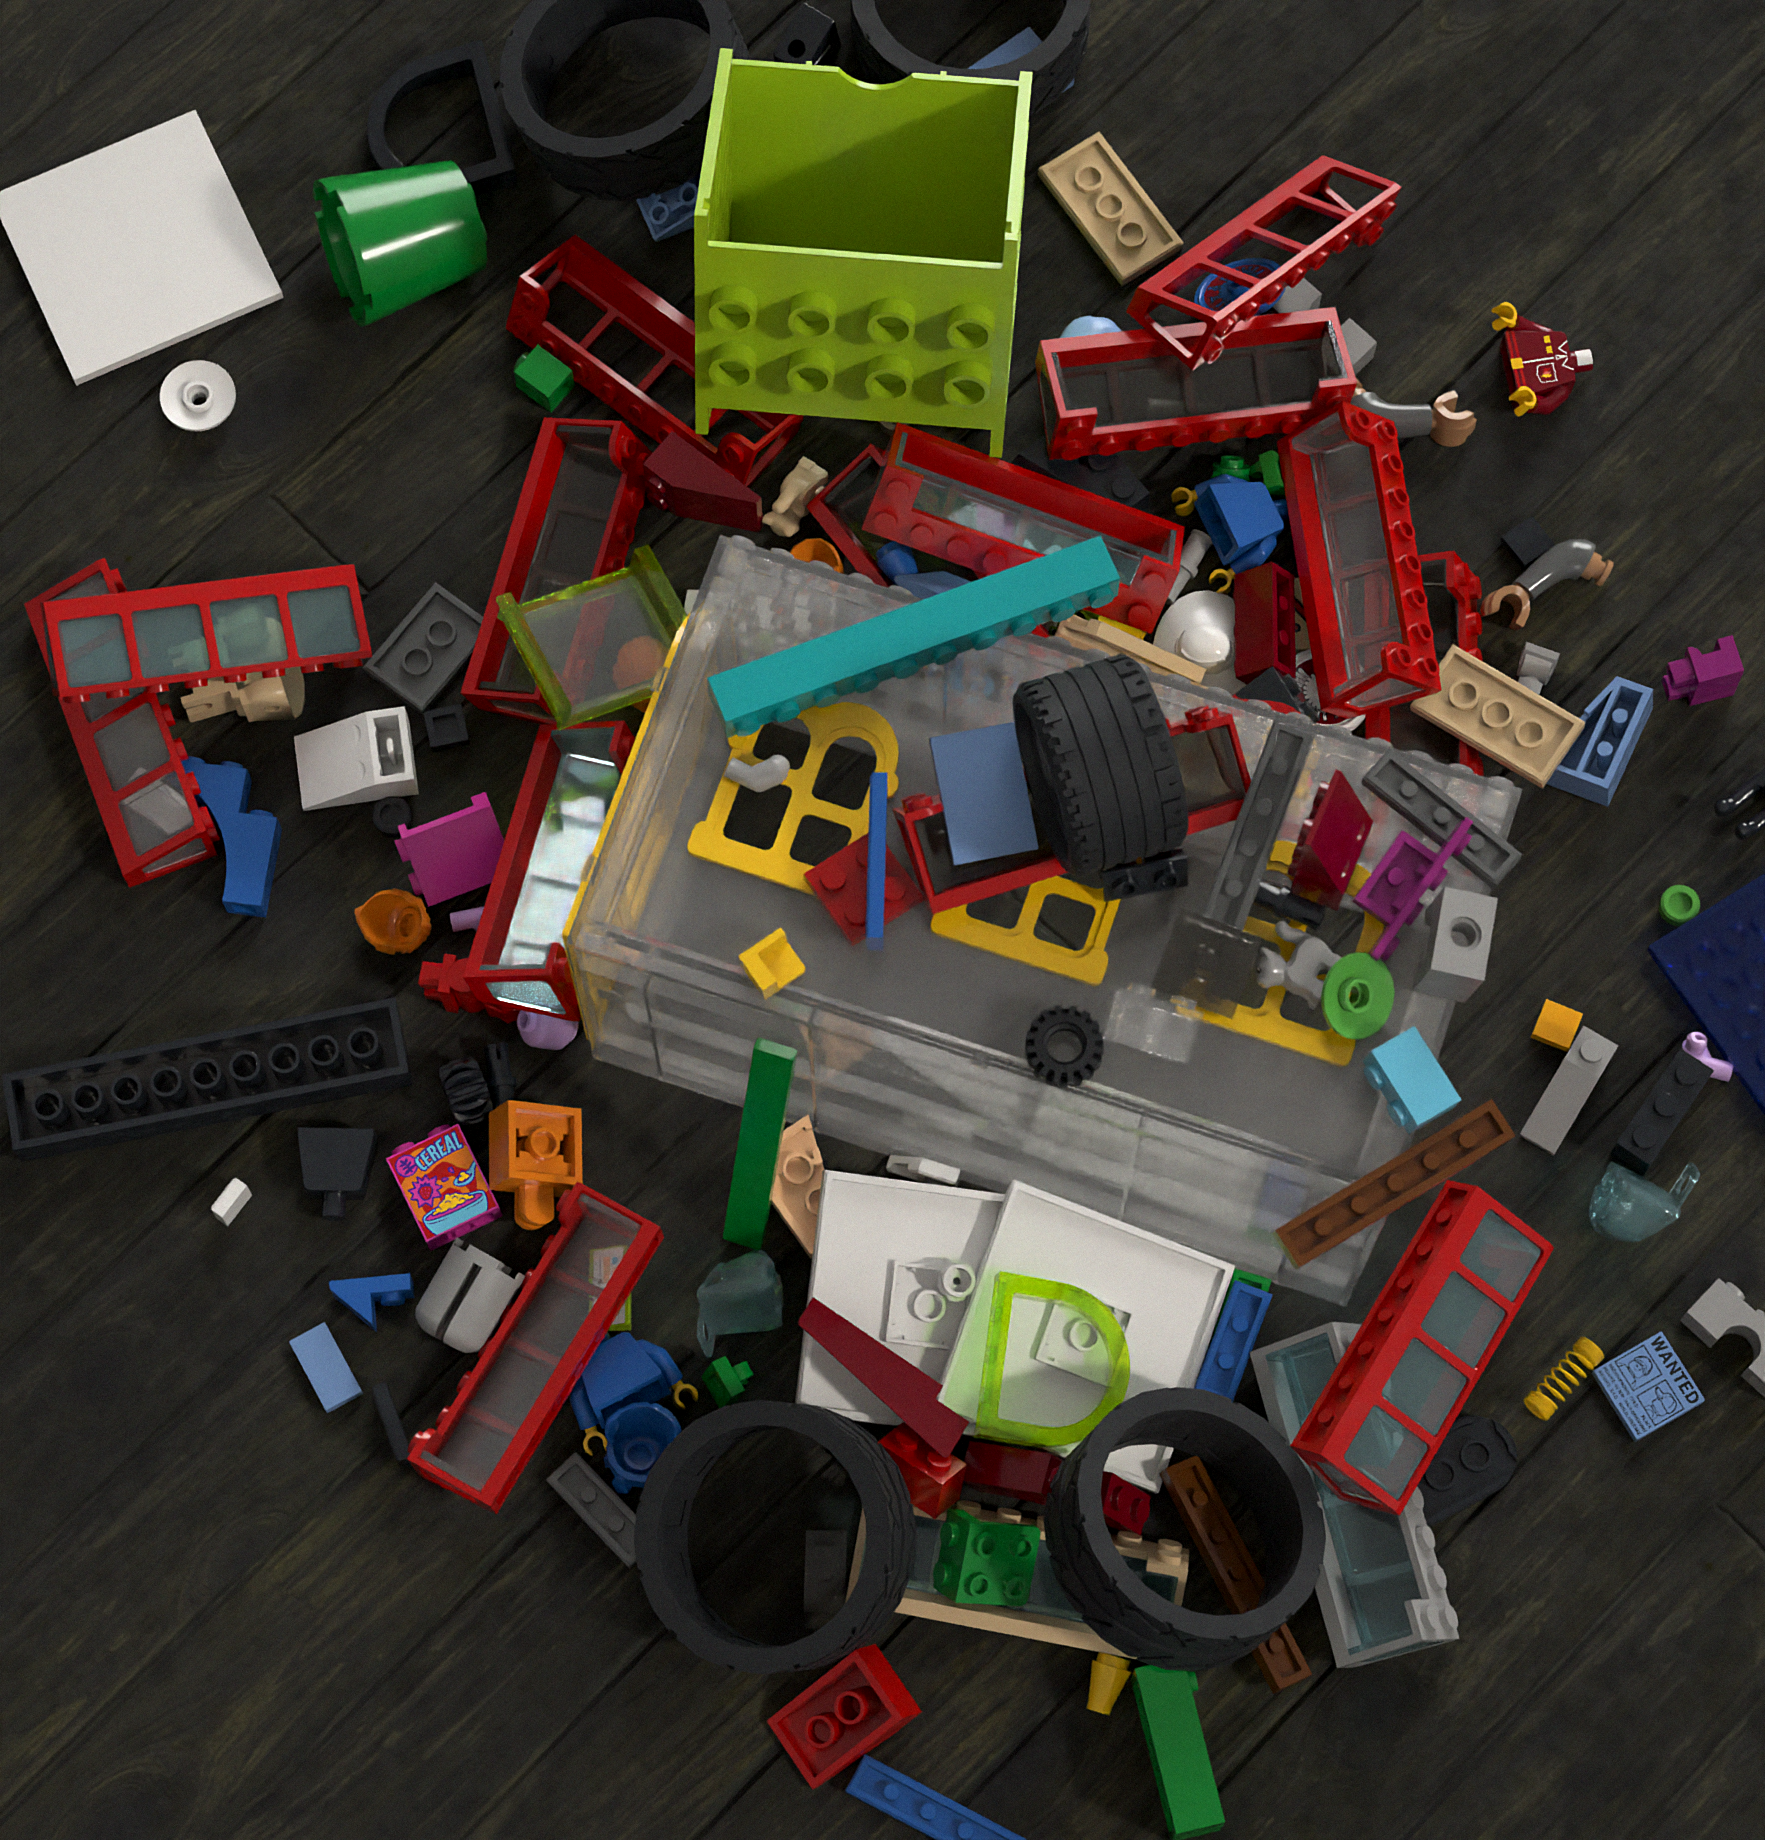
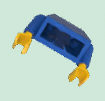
M1221 474L1195 485V490L1192 491L1185 487H1178L1171 496L1173 502L1181 499L1188 500L1186 503L1176 506L1175 511L1179 516L1189 515L1195 505L1223 566L1228 564L1231 566L1227 571L1224 569L1214 570L1209 577V584L1217 578L1227 580V584L1216 591L1218 594L1226 595L1230 592L1235 574L1261 566L1277 545V536L1284 529L1283 522L1289 520L1286 499L1272 500L1265 484L1261 482H1248L1229 474Z
M607 1331L570 1393V1403L580 1430H585L586 1433L583 1446L588 1454L593 1455L589 1442L595 1436H599L603 1440V1446L607 1451L608 1441L606 1436L598 1432L596 1425L599 1423L601 1428L604 1429L607 1418L622 1406L632 1402L637 1403L638 1401H649L652 1404L671 1394L669 1386L675 1391L672 1400L674 1406L678 1409H686L679 1400L678 1395L680 1391H688L694 1401H697L698 1392L696 1388L682 1382L683 1374L664 1348L644 1339L636 1341L628 1332H622L611 1338Z

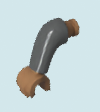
M1356 379L1357 386L1350 404L1394 421L1398 432L1397 438L1430 434L1435 442L1443 446L1454 447L1464 443L1467 436L1475 429L1477 419L1473 418L1474 412L1465 410L1460 413H1454L1458 395L1454 390L1439 396L1434 402L1433 410H1431L1429 404L1402 405L1383 401L1374 392H1366L1365 389H1362L1361 382Z
M1568 539L1558 543L1530 565L1512 585L1504 586L1488 594L1482 601L1480 608L1481 617L1497 612L1500 608L1501 600L1506 601L1512 605L1515 612L1509 627L1517 631L1523 628L1530 612L1529 601H1533L1545 590L1564 579L1570 578L1576 581L1580 576L1587 580L1592 577L1595 579L1594 584L1601 586L1609 576L1614 562L1609 559L1605 562L1601 561L1602 556L1594 552L1596 544L1588 540Z

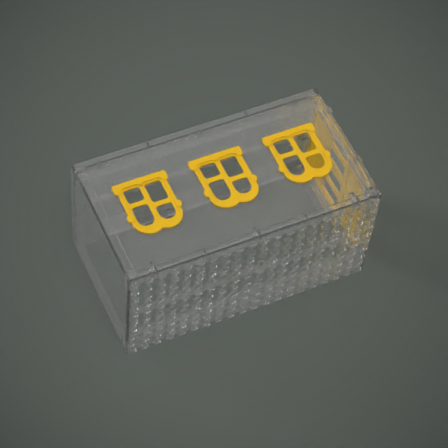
M720 535L693 608L681 624L664 665L659 666L651 686L653 691L652 697L592 855H587L580 873V887L562 932V939L586 1039L589 1040L593 1059L744 1108L753 1048L757 1038L761 1037L798 1050L785 1121L787 1123L794 1124L809 1114L812 1130L887 1156L923 1157L959 1169L960 1180L1002 1194H1006L1010 1181L1014 1179L1235 1265L1236 1269L1272 1279V1283L1346 1307L1388 1215L1296 1271L1272 1233L1277 1228L1410 1149L1415 1131L1408 1135L1403 1126L1398 1127L1394 1123L1387 1110L1388 1101L1380 1089L1375 1090L1368 1082L1364 1074V1067L1366 1066L1362 1061L1372 1050L1413 1026L1416 1027L1435 1059L1438 1060L1456 1001L1412 991L1414 976L1422 965L1429 940L1430 926L1423 924L1425 911L1444 887L1489 896L1491 887L1450 855L1443 865L1448 870L1443 881L1434 892L1428 888L1419 900V902L1425 905L1419 916L1411 926L1403 923L1395 935L1401 940L1397 948L1386 961L1379 958L1391 973L1394 983V1002L1385 1024L1376 1033L1363 1039L1345 1038L1334 1032L1331 1028L1321 1031L1283 1018L1280 1014V1007L1286 989L1280 985L1268 988L1264 1003L1258 1009L1219 998L1212 993V985L1216 974L1184 962L1237 820L1186 835L1181 846L1174 848H1182L1184 855H1187L1188 887L1104 902L1103 887L1096 889L1055 876L1030 885L1018 923L1012 929H1006L968 916L966 913L967 904L931 914L926 910L924 901L884 926L883 951L868 950L866 948V938L851 947L804 880V873L814 866L796 861L790 857V850L800 822L807 815L848 827L852 832L849 844L869 832L870 786L863 805L858 810H850L822 801L812 795V789L830 745L834 743L877 757L875 772L887 773L886 844L919 889L892 809L902 806V798L925 792L926 796L931 795L933 797L939 795L928 738L1014 722L1012 701L1021 683L1037 678L1042 679L1043 676L1053 673L1061 674L1066 669L1076 666L1083 667L1086 663L1097 660L1102 661L1111 656L1099 649L1091 648L1086 651L1073 647L1069 641L1057 636L1045 638L1032 634V632L1022 636H1014L1012 634L998 639L993 646L987 649L977 651L973 648L959 653L954 660L946 664L937 665L932 663L919 668L910 677L904 679L893 677L882 681L875 689L869 692L857 693L855 691L841 696L836 703L824 708L814 706L805 709L797 717L789 721L778 722L775 720L770 722L809 735L811 740L802 767L797 770L790 769L786 779L781 783L792 790V796L773 847L769 850H762L726 838L723 834V829L740 786L739 783L724 777L725 770L732 758H736L752 767L764 761L753 755V748L764 725H761L758 731L748 736L740 737L734 735L726 738L708 695L707 678L923 599L913 596L909 590L900 586L893 585L887 588L874 584L870 578L862 574L851 573L846 575L836 572L830 565L821 561L813 560L808 563L795 559L790 552L783 549L772 548L770 551L757 547L751 540L742 536H732L729 538ZM1138 662L1153 687L1164 717H1168L1170 723L1186 719L1185 711L1204 705H1209V708L1217 707L1218 711L1232 713L1251 780L1274 719L1316 734L1262 881L1280 887L1285 885L1291 888L1294 877L1287 875V871L1292 861L1298 835L1305 819L1309 817L1321 781L1330 783L1335 769L1342 771L1373 821L1369 837L1340 904L1342 907L1364 913L1365 915L1364 927L1356 952L1368 953L1386 926L1354 904L1352 900L1398 833L1404 830L1436 854L1441 848L1361 784L1365 774L1389 748L1505 841L1507 840L1523 789L1515 787L1514 783L1506 778L1498 776L1486 778L1474 774L1473 770L1465 765L1457 763L1445 765L1433 761V758L1424 752L1415 750L1409 751V753L1392 748V745L1383 739L1369 738L1366 740L1352 735L1350 730L1342 726L1329 725L1325 727L1313 723L1304 714L1297 712L1284 714L1272 710L1271 706L1263 701L1255 699L1243 701L1231 697V694L1222 688H1202L1191 684L1189 679L1181 675H1161L1152 672L1147 665ZM1222 725L1224 734L1226 736L1227 742L1229 744L1230 750L1235 760L1226 726ZM1210 729L1197 733L1184 732L1171 736L1182 775L1187 806L1231 792L1232 788ZM1026 781L1030 806L1036 808L1028 781ZM942 811L914 821L932 885L980 870L983 860L958 865L952 864ZM1047 838L1045 844L1039 847V849L1004 856L1018 859L1051 849V845ZM1138 857L1136 859L1137 864L1144 863L1143 858ZM1048 894H1057L1088 904L1095 909V917L1083 949L1074 951L1040 940L1034 936L1033 930L1044 898ZM1248 916L1243 933L1277 944L1280 948V956L1288 962L1296 945L1280 938L1276 933L1274 924ZM1293 920L1288 924L1289 927L1303 932L1307 928V926ZM782 928L786 934L787 942L804 964L806 971L800 977L764 1000L740 966L738 956L777 929ZM1451 932V938L1456 945L1468 947V940L1462 933ZM1320 974L1316 978L1324 981L1326 974ZM1062 1005L1063 1009H1069V1005L1077 1006V1011L1083 1012L1085 1010L1090 1013V1018L1093 1021L1096 1020L1100 1025L1099 1030L1103 1033L1104 1051L1099 1069L1095 1070L1092 1078L1089 1080L1086 1078L1082 1081V1085L1077 1087L1074 1084L1067 1085V1088H1060L1059 1084L1054 1083L1052 1086L1047 1085L1042 1077L1038 1079L1033 1074V1068L1029 1067L1025 1053L1027 1031L1030 1030L1034 1018L1038 1019L1042 1011L1046 1009L1052 1011L1054 1006ZM1060 1031L1049 1039L1047 1048L1049 1054L1055 1060L1070 1062L1079 1056L1082 1045L1075 1034L1068 1031Z

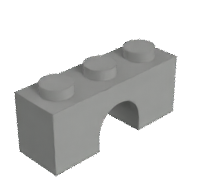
M1303 278L1295 287L1287 286L1280 300L1261 315L1319 309L1322 293ZM1349 318L1341 326L1356 375L1373 359L1377 341ZM1335 335L1333 351L1337 379L1348 378ZM1320 351L1298 353L1303 357L1308 356L1316 363L1320 373L1325 377L1323 357Z
M1718 1278L1680 1321L1710 1348L1719 1338L1726 1334H1738L1746 1338L1753 1348V1361L1741 1376L1765 1397V1312L1759 1309L1755 1311L1744 1301L1745 1296L1739 1288L1730 1282L1724 1283Z

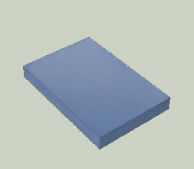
M1014 722L928 738L939 797L944 807L942 813L952 864L958 865L1039 849Z

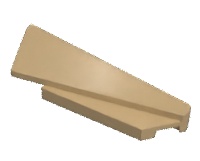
M1073 615L1061 621L1055 632L1054 641L1086 663L1097 660L1102 661L1105 658L1121 653L1133 658L1143 668L1157 699L1160 701L1194 708L1209 705V708L1218 707L1230 698L1200 684L1207 669L1102 621L1092 618L1090 621Z

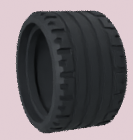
M1121 653L1105 658L1102 661L1097 660L1086 663L1083 667L1076 666L1066 669L1061 674L1053 673L1043 676L1042 679L1037 678L1021 683L1012 701L1017 741L1039 818L1051 848L1062 868L1076 877L1095 873L1098 869L1102 871L1115 867L1118 863H1129L1135 861L1138 857L1145 858L1157 854L1158 851L1164 852L1180 847L1187 835L1189 824L1182 775L1164 714L1153 687L1140 664L1133 658Z

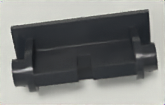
M1182 848L1164 852L1158 851L1155 855L1143 858L1144 863L1137 864L1135 860L1125 864L1118 863L1115 867L1102 871L1098 869L1099 878L1103 881L1104 902L1188 887L1187 855H1184Z

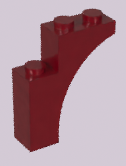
M969 1441L964 1459L967 1467L963 1483L979 1492L1007 1496L1046 1506L1048 1492L1052 1493L1050 1484L1062 1460L1050 1453ZM1103 1471L1101 1501L1106 1525L1120 1531L1141 1535L1143 1525L1149 1516L1151 1496L1116 1474Z

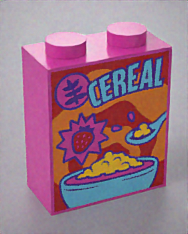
M448 1124L439 1126L428 1134L429 1138L415 1145L413 1142L404 1143L392 1151V1156L386 1158L430 1251L455 1240L456 1237L459 1238L502 1217L499 1205L492 1191L489 1190V1185L459 1124L452 1127Z

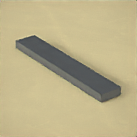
M1274 719L1185 957V963L1226 978L1316 737L1315 733Z

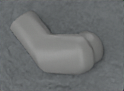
M773 755L753 767L736 758H732L725 770L724 777L753 791L763 792L781 784L788 775L790 765L789 761L782 755Z

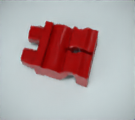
M444 954L442 964L422 962L418 984L420 988H424L425 999L442 1001L446 1012L458 1013L459 1007L470 1013L479 1012L486 1008L490 1017L500 1018L506 1023L517 1020L521 1010L477 1000L463 978L468 958L458 960L456 955ZM523 961L512 962L510 969H525ZM506 982L503 995L528 1001L531 982Z

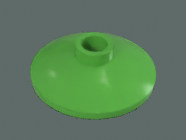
M1356 952L1342 957L1331 967L1323 983L1321 1005L1324 1017L1331 1029L1345 1038L1363 1039L1373 1035L1385 1024L1393 1007L1394 983L1391 973L1380 959L1375 961L1370 956L1371 954Z

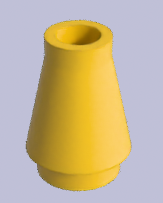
M1098 1652L1097 1659L1092 1660L1087 1709L1110 1716L1112 1707L1131 1674L1128 1671L1130 1660Z

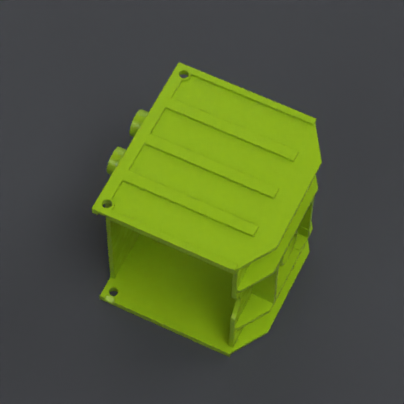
M720 48L694 213L696 434L708 435L712 408L986 429L991 430L990 457L1002 458L1017 295L1025 185L1024 176L1033 72L1020 71L1019 81L947 75V71H941L940 75L912 73L905 79L895 83L869 84L852 78L839 67L813 65L812 61H806V64L733 59V49Z

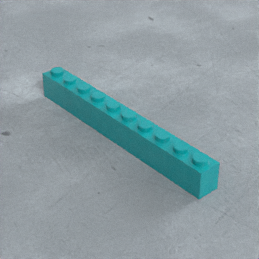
M1098 536L707 678L708 695L726 738L734 735L740 737L748 736L758 731L761 725L775 720L778 722L789 721L797 717L805 709L814 706L819 708L830 706L836 703L841 696L855 691L857 693L869 692L875 689L882 681L893 677L897 679L910 677L919 668L932 663L937 665L946 664L954 660L959 653L973 648L977 651L987 649L993 646L998 639L1012 634L1014 636L1028 634L1037 625L1050 620L1053 622L1064 621L1073 616L1076 611L1089 606L1092 608L1105 606L1114 597L1118 596L1120 577L1102 537Z

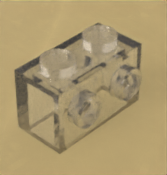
M1130 982L1128 989L1117 988L1103 1039L1184 1063L1191 1062L1205 1012L1195 1009L1197 1001L1172 994L1170 1002L1153 997L1155 993L1154 988Z

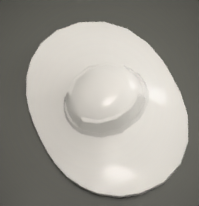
M1213 591L1192 592L1179 598L1163 615L1158 625L1153 645L1207 669L1200 683L1203 686L1229 697L1246 686L1245 683L1236 679L1234 671L1235 638L1233 628L1235 625V604L1233 599L1228 595L1218 594Z

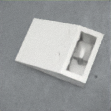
M405 706L364 712L294 737L303 811L381 800L390 796L402 797L419 794L410 723Z

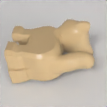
M802 457L795 469L784 479L780 489L781 494L775 503L772 504L773 511L765 514L762 522L770 525L772 531L779 536L790 537L798 532L800 519L807 516L810 512L806 505L825 488L822 485L828 482L827 471L817 466L815 462L808 458Z

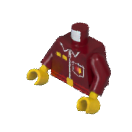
M1503 302L1491 309L1492 313H1496L1500 317L1492 322V327L1497 331L1503 328L1507 330L1503 334L1499 349L1510 394L1508 398L1512 402L1513 411L1516 416H1522L1525 412L1549 415L1568 399L1576 381L1575 373L1592 371L1593 359L1589 348L1570 351L1564 332L1554 331L1549 327L1530 321L1518 315L1511 303Z

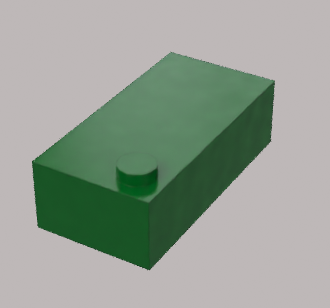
M1153 1665L1135 1668L1130 1680L1170 1840H1183L1219 1831L1224 1825L1225 1819L1192 1693L1198 1691L1195 1671L1165 1670Z

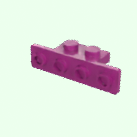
M1468 817L1458 822L1437 854L1404 830H1401L1353 898L1352 902L1386 926L1368 952L1375 961H1378L1379 958L1386 961L1392 955L1401 941L1395 935L1403 923L1408 926L1412 925L1425 906L1419 902L1425 891L1429 888L1434 892L1447 875L1448 870L1443 867L1451 854L1458 857L1471 840L1472 836L1467 833V830L1473 821Z

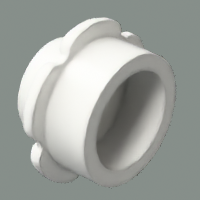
M956 1262L945 1264L941 1268V1276L937 1278V1287L940 1293L946 1294L947 1298L954 1302L962 1301L965 1299V1296L972 1295L976 1284L973 1269L964 1262L956 1264ZM955 1277L960 1279L959 1285L953 1283Z

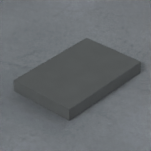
M435 582L363 666V670L367 675L424 716L423 712L428 711L470 662L483 616Z

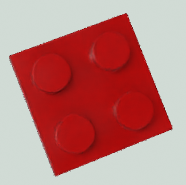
M868 833L804 873V880L851 947L866 938ZM887 844L884 926L923 901V895Z

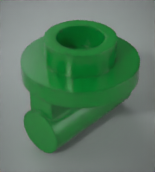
M1222 456L1221 461L1213 463V475L1211 478L1221 474H1229L1250 482L1249 474L1251 467L1244 464V458Z

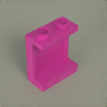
M485 792L471 797L474 806L407 830L405 823L398 826L402 838L395 840V844L402 862L411 861L415 872L408 874L409 880L416 896L424 894L428 907L492 883L504 839Z

